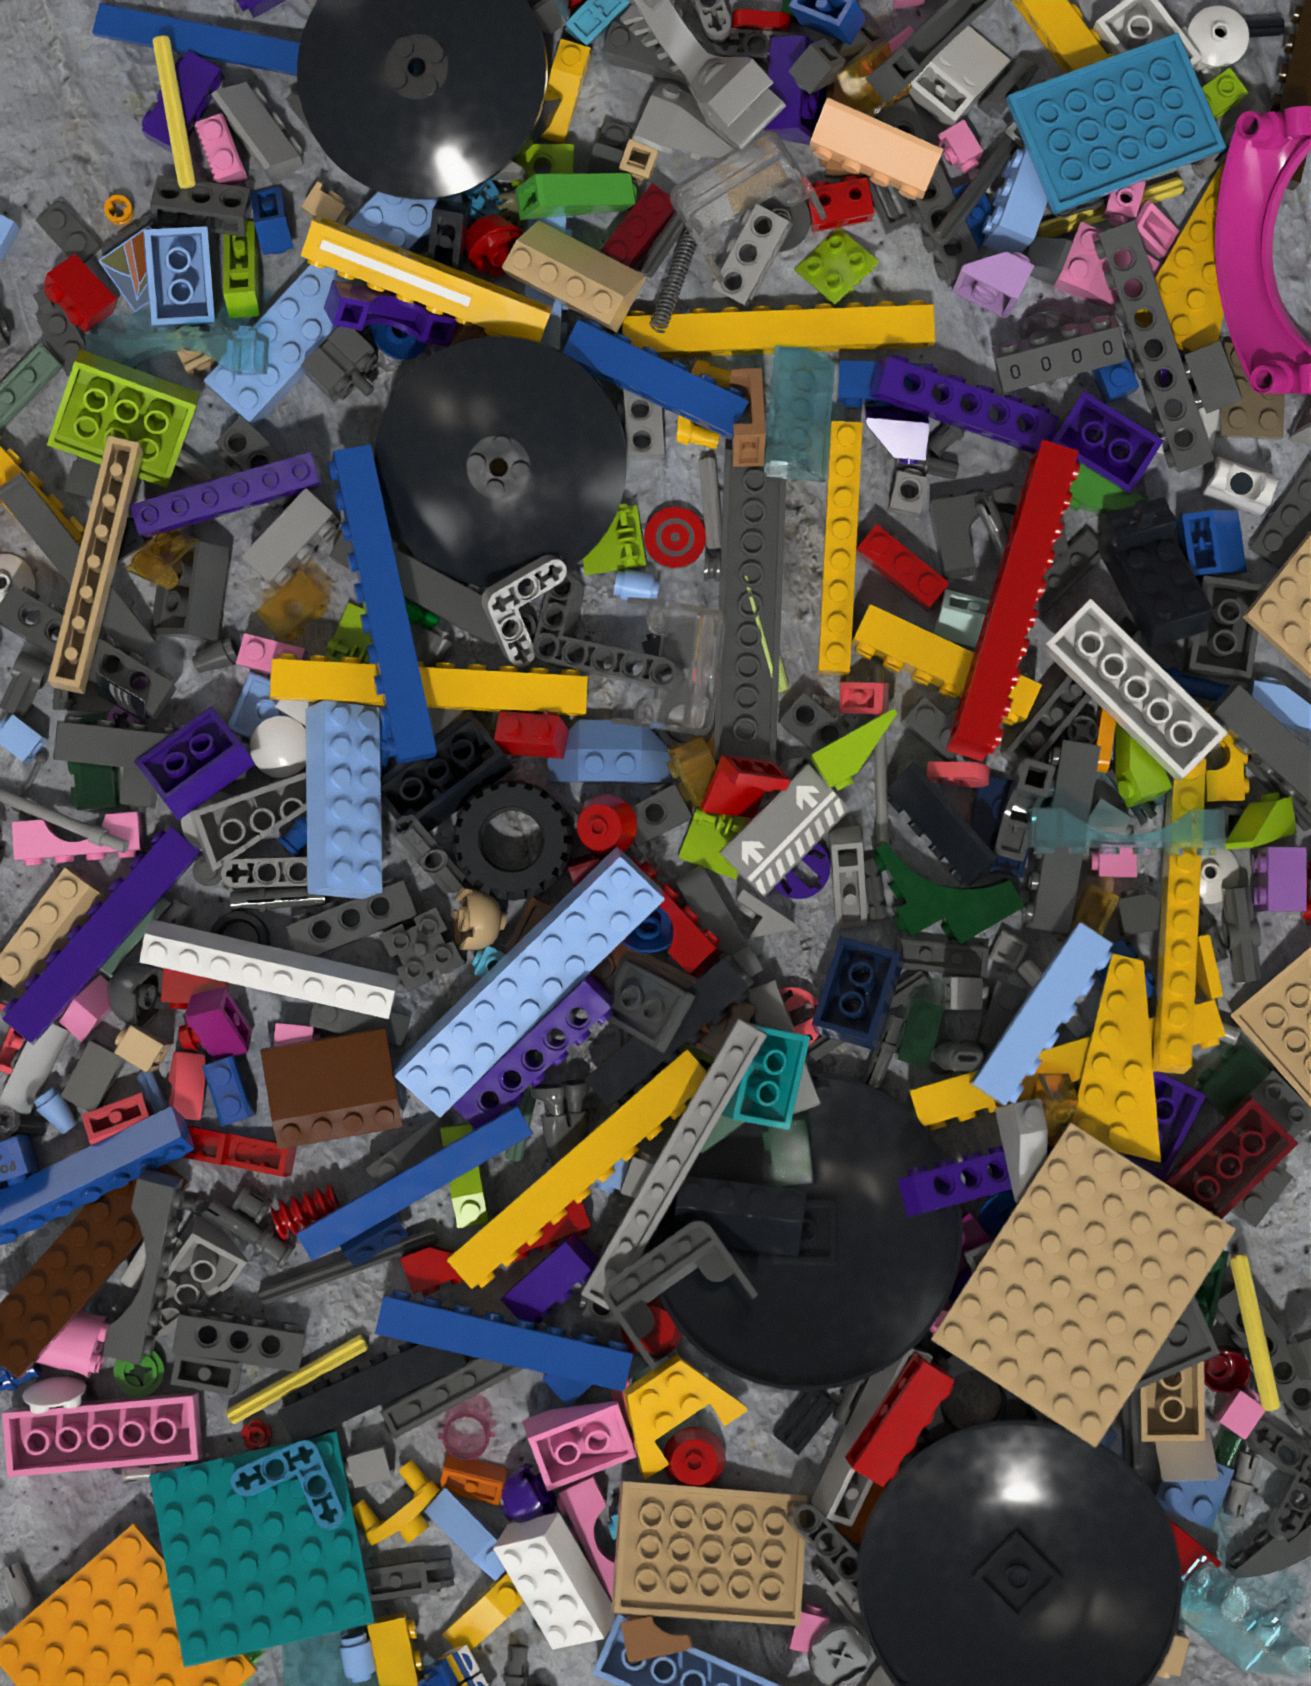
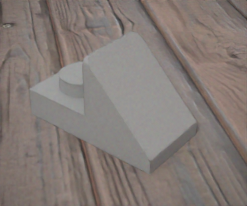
M744 889L736 899L741 904L738 910L752 919L756 915L761 917L748 939L792 930L796 925Z

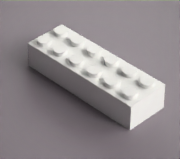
M1089 599L1041 647L1176 781L1183 779L1228 733L1092 599Z

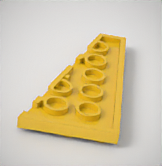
M1222 162L1155 278L1177 348L1184 352H1190L1219 340L1224 311L1216 271L1215 234L1224 162ZM1145 309L1138 310L1134 316L1135 324L1141 328L1148 326L1151 321V315Z
M1113 954L1109 961L1070 1123L1116 1152L1161 1162L1144 961Z

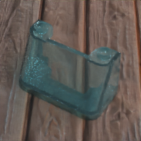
M1202 1554L1182 1577V1604L1179 1619L1244 1673L1300 1676L1309 1671L1311 1668V1649L1278 1618L1275 1617L1271 1625H1262L1255 1620L1248 1629L1239 1623L1249 1610V1597L1212 1561Z

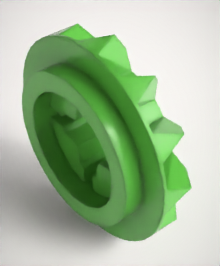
M153 1351L151 1356L147 1355L140 1363L142 1367H152L151 1370L144 1374L143 1384L138 1375H127V1373L136 1368V1364L117 1359L114 1366V1378L118 1387L126 1394L134 1397H144L156 1391L164 1379L165 1367L159 1353Z

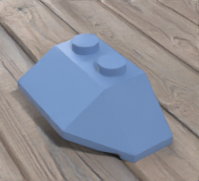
M579 719L569 729L564 759L548 758V783L672 784L673 752L642 720Z

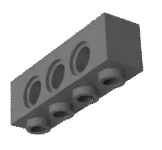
M397 877L382 882V893L365 899L351 898L352 901L342 905L339 904L338 900L321 906L322 912L310 916V913L306 912L291 918L293 924L286 926L295 951L317 957L418 916L419 913L406 881L398 882ZM379 898L387 899L390 906L389 911L382 916H378L373 910V904ZM351 909L357 910L360 914V921L355 927H348L344 922L345 913ZM320 921L328 922L331 927L329 936L324 939L318 938L315 934V927Z
M186 1307V1311L179 1310L172 1353L293 1372L299 1371L305 1332L299 1329V1324L281 1322L280 1326L268 1325L267 1319L259 1317H249V1321L237 1320L236 1314L228 1312H218L217 1316L205 1315L204 1309L196 1307ZM209 1325L216 1329L217 1335L213 1340L205 1341L200 1338L198 1332L203 1326ZM238 1330L244 1331L248 1335V1341L241 1346H236L230 1341L232 1333ZM269 1335L276 1336L280 1341L279 1346L272 1351L265 1350L261 1345L262 1340Z

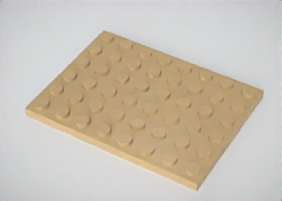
M1069 1123L931 1340L1096 1448L1236 1229L1080 1128Z

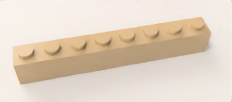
M111 436L107 438L48 677V682L53 688L85 694L144 453L138 442Z

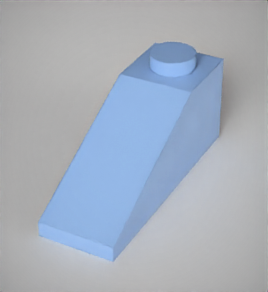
M1259 677L1258 681L1254 680L1249 683L1247 692L1285 728L1311 733V705L1288 687L1278 685V680L1274 678Z
M444 1486L424 1509V1512L476 1565L496 1581L505 1571L503 1564L493 1549L501 1534Z

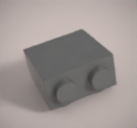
M1267 1069L1223 1112L1227 1116L1250 1094L1294 1138L1298 1135L1303 1137L1311 1130V1108L1271 1069Z

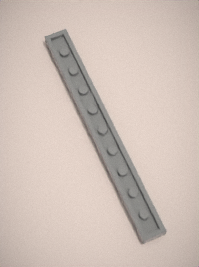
M738 1017L581 1291V1295L608 1310L610 1309L603 1298L605 1284L635 1263L640 1257L767 1036L766 1032Z

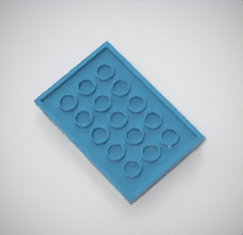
M1179 33L1012 93L1006 98L1054 215L1223 152L1226 149L1224 140Z

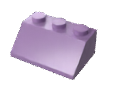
M1007 251L965 264L960 271L952 293L1007 320L1035 265L1029 263L1030 259L1018 252L1011 254Z

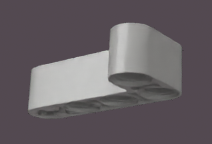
M307 857L233 859L224 864L221 870V877L225 884L234 888L307 887V876L301 881L295 880L292 876V869L295 865L303 863L307 867ZM272 864L276 869V876L272 881L266 882L261 877V870L265 865ZM238 865L240 870L253 871V877L241 876L238 882H236V878L230 877V872L235 871Z

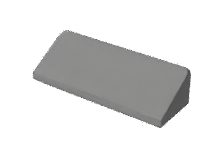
M53 1023L34 1046L26 1041L0 1095V1105L30 1116L35 1106L33 1100L41 1094L70 1033L69 1030Z

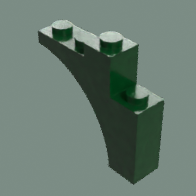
M881 841L872 847L876 853L872 856L875 865L880 872L886 870L891 879L887 883L890 891L896 900L900 897L903 900L892 907L896 915L892 916V919L901 933L906 931L908 935L914 936L942 919L944 923L940 924V927L949 941L954 939L956 943L962 944L1025 907L1010 879L1003 878L988 885L967 888L939 885L909 869L896 856L887 842Z

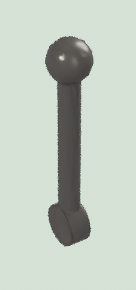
M43 752L35 756L36 763L20 794L22 798H26L41 765L47 762V755ZM11 807L14 812H21V810Z

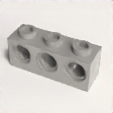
M757 203L754 209L749 208L741 222V225L744 226L739 237L734 236L726 250L729 256L724 265L719 264L711 279L714 281L713 289L748 308L793 226L790 221ZM764 218L771 219V231L764 235L759 234L757 230L758 223ZM749 246L756 247V259L750 263L744 262L742 257L743 251ZM734 274H740L742 277L741 287L731 291L728 288V279Z
M617 386V391H623L624 403H618V415L620 422L625 421L626 433H624L627 461L664 459L662 407ZM635 405H645L649 409V413L643 418L635 417L631 413ZM645 435L650 439L651 443L647 448L639 449L633 444L635 437Z

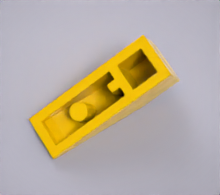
M564 39L560 40L547 89L562 98V101L549 128L539 139L555 144H565L591 62L590 47Z
M506 1570L442 1633V1636L454 1648L467 1645L470 1651L473 1650L524 1602Z

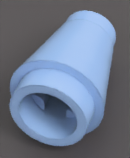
M52 1086L35 1098L33 1102L37 1106L35 1110L64 1134L78 1122L74 1119V1115L66 1100L60 1097L62 1094L61 1090L57 1091Z

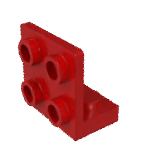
M722 754L701 804V809L708 813L753 818L765 791L772 792L773 789L787 791L791 779L774 761Z

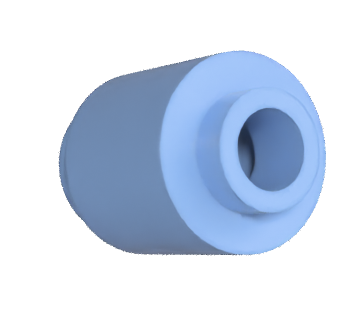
M626 569L625 572L617 571L613 595L620 596V600L650 605L651 599L657 600L660 582L654 581L655 574Z
M355 1632L341 1637L342 1645L339 1646L345 1678H352L354 1683L371 1679V1673L376 1671L371 1640L367 1639L366 1632Z

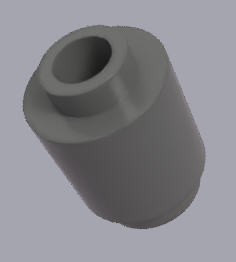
M433 626L431 631L425 629L415 647L417 661L424 662V667L436 668V663H443L453 644L448 640L450 634Z

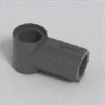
M22 651L13 665L11 671L12 679L0 703V708L25 719L38 690L42 689L48 680L52 664Z

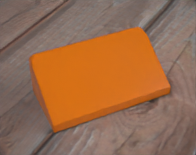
M448 1453L439 1489L441 1491L446 1486L456 1496L499 1506L502 1486L506 1480L508 1468Z

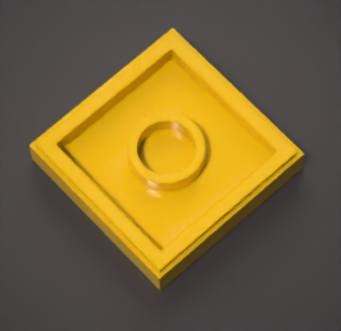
M1209 934L1200 935L1197 942L1195 1000L1223 997L1211 937Z

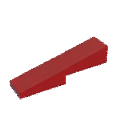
M187 1125L194 1150L186 1153L183 1158L217 1165H228L281 1177L292 1176L297 1146L278 1150L276 1141Z

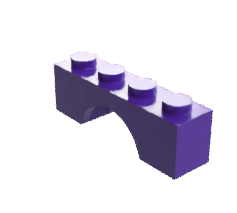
M332 280L324 305V310L332 325L361 331L364 326L369 324L388 325L409 333L420 342L445 347L450 346L458 323L455 321V316L445 312L443 315L432 313L425 309L426 305L414 301V303L401 301L394 292L387 290L380 292L367 286Z

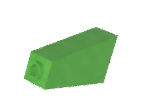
M631 173L535 174L515 189L520 220L626 211L635 205L637 198V189L635 183L632 182Z

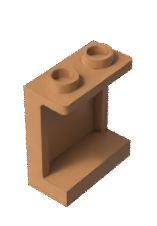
M741 367L739 369L730 370V387L744 393V399L749 401L747 406L749 424H733L732 465L733 467L764 466L766 431L762 368Z

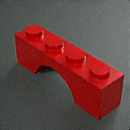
M633 858L632 861L662 889L665 900L658 907H661L668 914L673 925V940L668 952L689 975L697 978L724 952L717 945L721 940L708 927L705 930L702 929L697 923L700 917L688 905L684 908L676 900L679 894L668 883L662 885L657 880L656 876L659 873L648 861L642 863Z

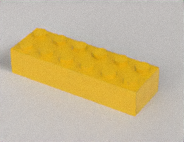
M871 604L868 606L851 644L855 648V654L871 660L872 656L884 661L883 667L899 673L900 670L912 674L910 679L923 686H928L929 683L940 687L939 693L954 700L962 695L974 652ZM1020 675L1016 687H1013L1010 695H1008L1013 701L1007 717L1004 716L1002 723L1013 726V723L1019 725L1026 720L1042 684Z

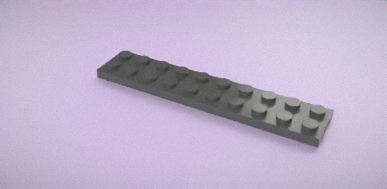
M725 450L714 709L715 727L712 761H720L722 754L774 761L776 763L787 452L765 451L764 466L733 467L732 450ZM745 575L748 577L749 584L744 580ZM747 587L751 588L752 593H748ZM749 597L754 598L757 608L756 614L753 613ZM757 616H759L773 664L772 677L761 641V632L755 620Z

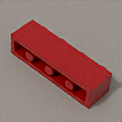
M915 1351L846 1454L845 1459L853 1470L882 1487L885 1486L888 1480L895 1477L899 1469V1463L906 1453H910L917 1442V1436L923 1427L931 1423L936 1408L952 1391V1384L955 1380L946 1369Z

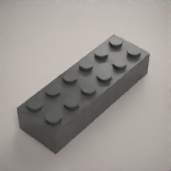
M1062 740L1055 744L1053 749H1049L1047 764L1056 766L1049 794L1046 798L1045 808H1043V811L1039 810L1036 829H1041L1040 838L1038 841H1034L1031 859L1036 860L1034 871L1029 872L1027 877L1026 890L1031 891L1029 902L1024 903L1025 907L1022 908L1021 921L1026 922L1025 929L1058 935L1070 934L1101 746Z

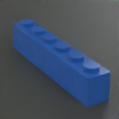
M587 319L584 323L577 320L562 351L563 353L581 364L589 373L732 440L733 424L740 423L749 401L744 399V393L732 387H728L725 390L716 385L717 381L705 374L700 373L699 376L689 373L687 372L688 367L678 361L671 360L668 363L660 359V354L648 347H643L641 350L631 345L632 341L621 334L615 333L614 336L602 331L603 327L594 321Z

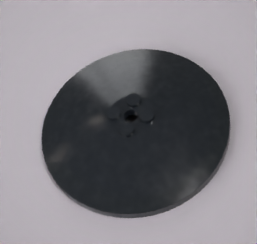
M317 0L304 27L297 59V83L303 113L316 141L326 155L340 169L366 187L382 194L409 200H436L460 195L481 186L504 170L526 145L536 127L545 101L548 80V63L543 34L527 0ZM416 59L424 60L426 64L425 72L420 76L411 75L409 70L410 64Z
M488 335L470 338L447 346L426 358L411 371L392 395L384 410L375 442L374 462L385 512L399 537L409 549L435 570L453 579L480 587L489 588L547 554L554 555L563 561L567 570L575 566L598 545L608 531L620 506L626 482L627 452L624 433L615 408L604 389L581 364L567 354L542 342L518 336ZM495 458L504 459L508 465L507 472L503 475L494 474L490 469V462ZM553 565L549 566V572L547 573L549 576L553 574ZM523 579L518 584V587L530 586V579Z

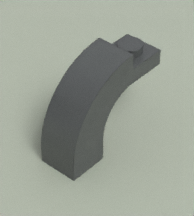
M1027 758L1020 762L999 820V829L992 851L995 855L1024 862L1035 819L1043 800L1048 797L1056 766Z

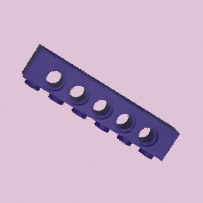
M891 354L890 357L881 359L878 362L869 397L1031 454L1035 453L1042 440L1049 442L1053 440L1059 417L1050 414V409L1041 405H1032L1030 407L1021 404L1022 399L1012 395H1004L1002 397L993 394V388L984 385H976L974 387L965 384L966 379L956 375L942 376L937 374L938 370L936 368L923 364L919 365V367L908 363V358L900 355ZM905 376L909 377L913 382L912 391H908L904 387L903 380ZM934 386L941 391L940 401L935 400L932 395ZM962 396L966 397L969 401L970 407L968 411L961 407L960 401ZM991 406L998 413L996 421H993L989 416V408ZM1019 416L1025 420L1026 427L1024 431L1020 430L1017 425Z
M307 452L131 504L130 507L138 535L149 538L299 494L305 488L312 490L326 485L317 455Z
M589 973L452 1107L476 1129L502 1114L500 1112L508 1105L511 1108L516 1106L525 1096L523 1091L530 1084L536 1087L546 1077L547 1073L545 1070L551 1064L557 1067L569 1055L566 1050L573 1043L579 1046L591 1034L588 1029L596 1022L601 1025L612 1015L614 1011L611 1008L615 998ZM576 1007L583 1008L587 1012L588 1017L583 1019L577 1018L573 1014L572 1009ZM554 1028L560 1029L564 1032L566 1038L555 1039L551 1035L550 1030ZM532 1049L540 1051L543 1059H532L528 1051ZM509 1070L518 1072L521 1080H511L506 1072ZM485 1092H495L498 1095L499 1100H488L485 1096Z
M1059 1130L1048 1133L1047 1157L1061 1137ZM1003 1145L989 1148V1155L982 1157L980 1151L962 1155L963 1162L956 1164L953 1158L935 1162L936 1169L928 1171L926 1165L907 1170L909 1176L897 1180L907 1216H914L1012 1189ZM988 1166L992 1171V1177L989 1175ZM961 1173H962V1174L964 1175V1177H965V1180H966L965 1184L963 1183V1181H962V1179H961ZM934 1180L938 1183L939 1191L934 1187Z

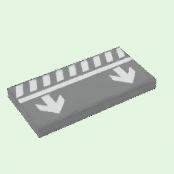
M805 764L791 778L787 791L779 790L719 853L761 897H765L851 808L832 788L828 790L820 775L809 764Z

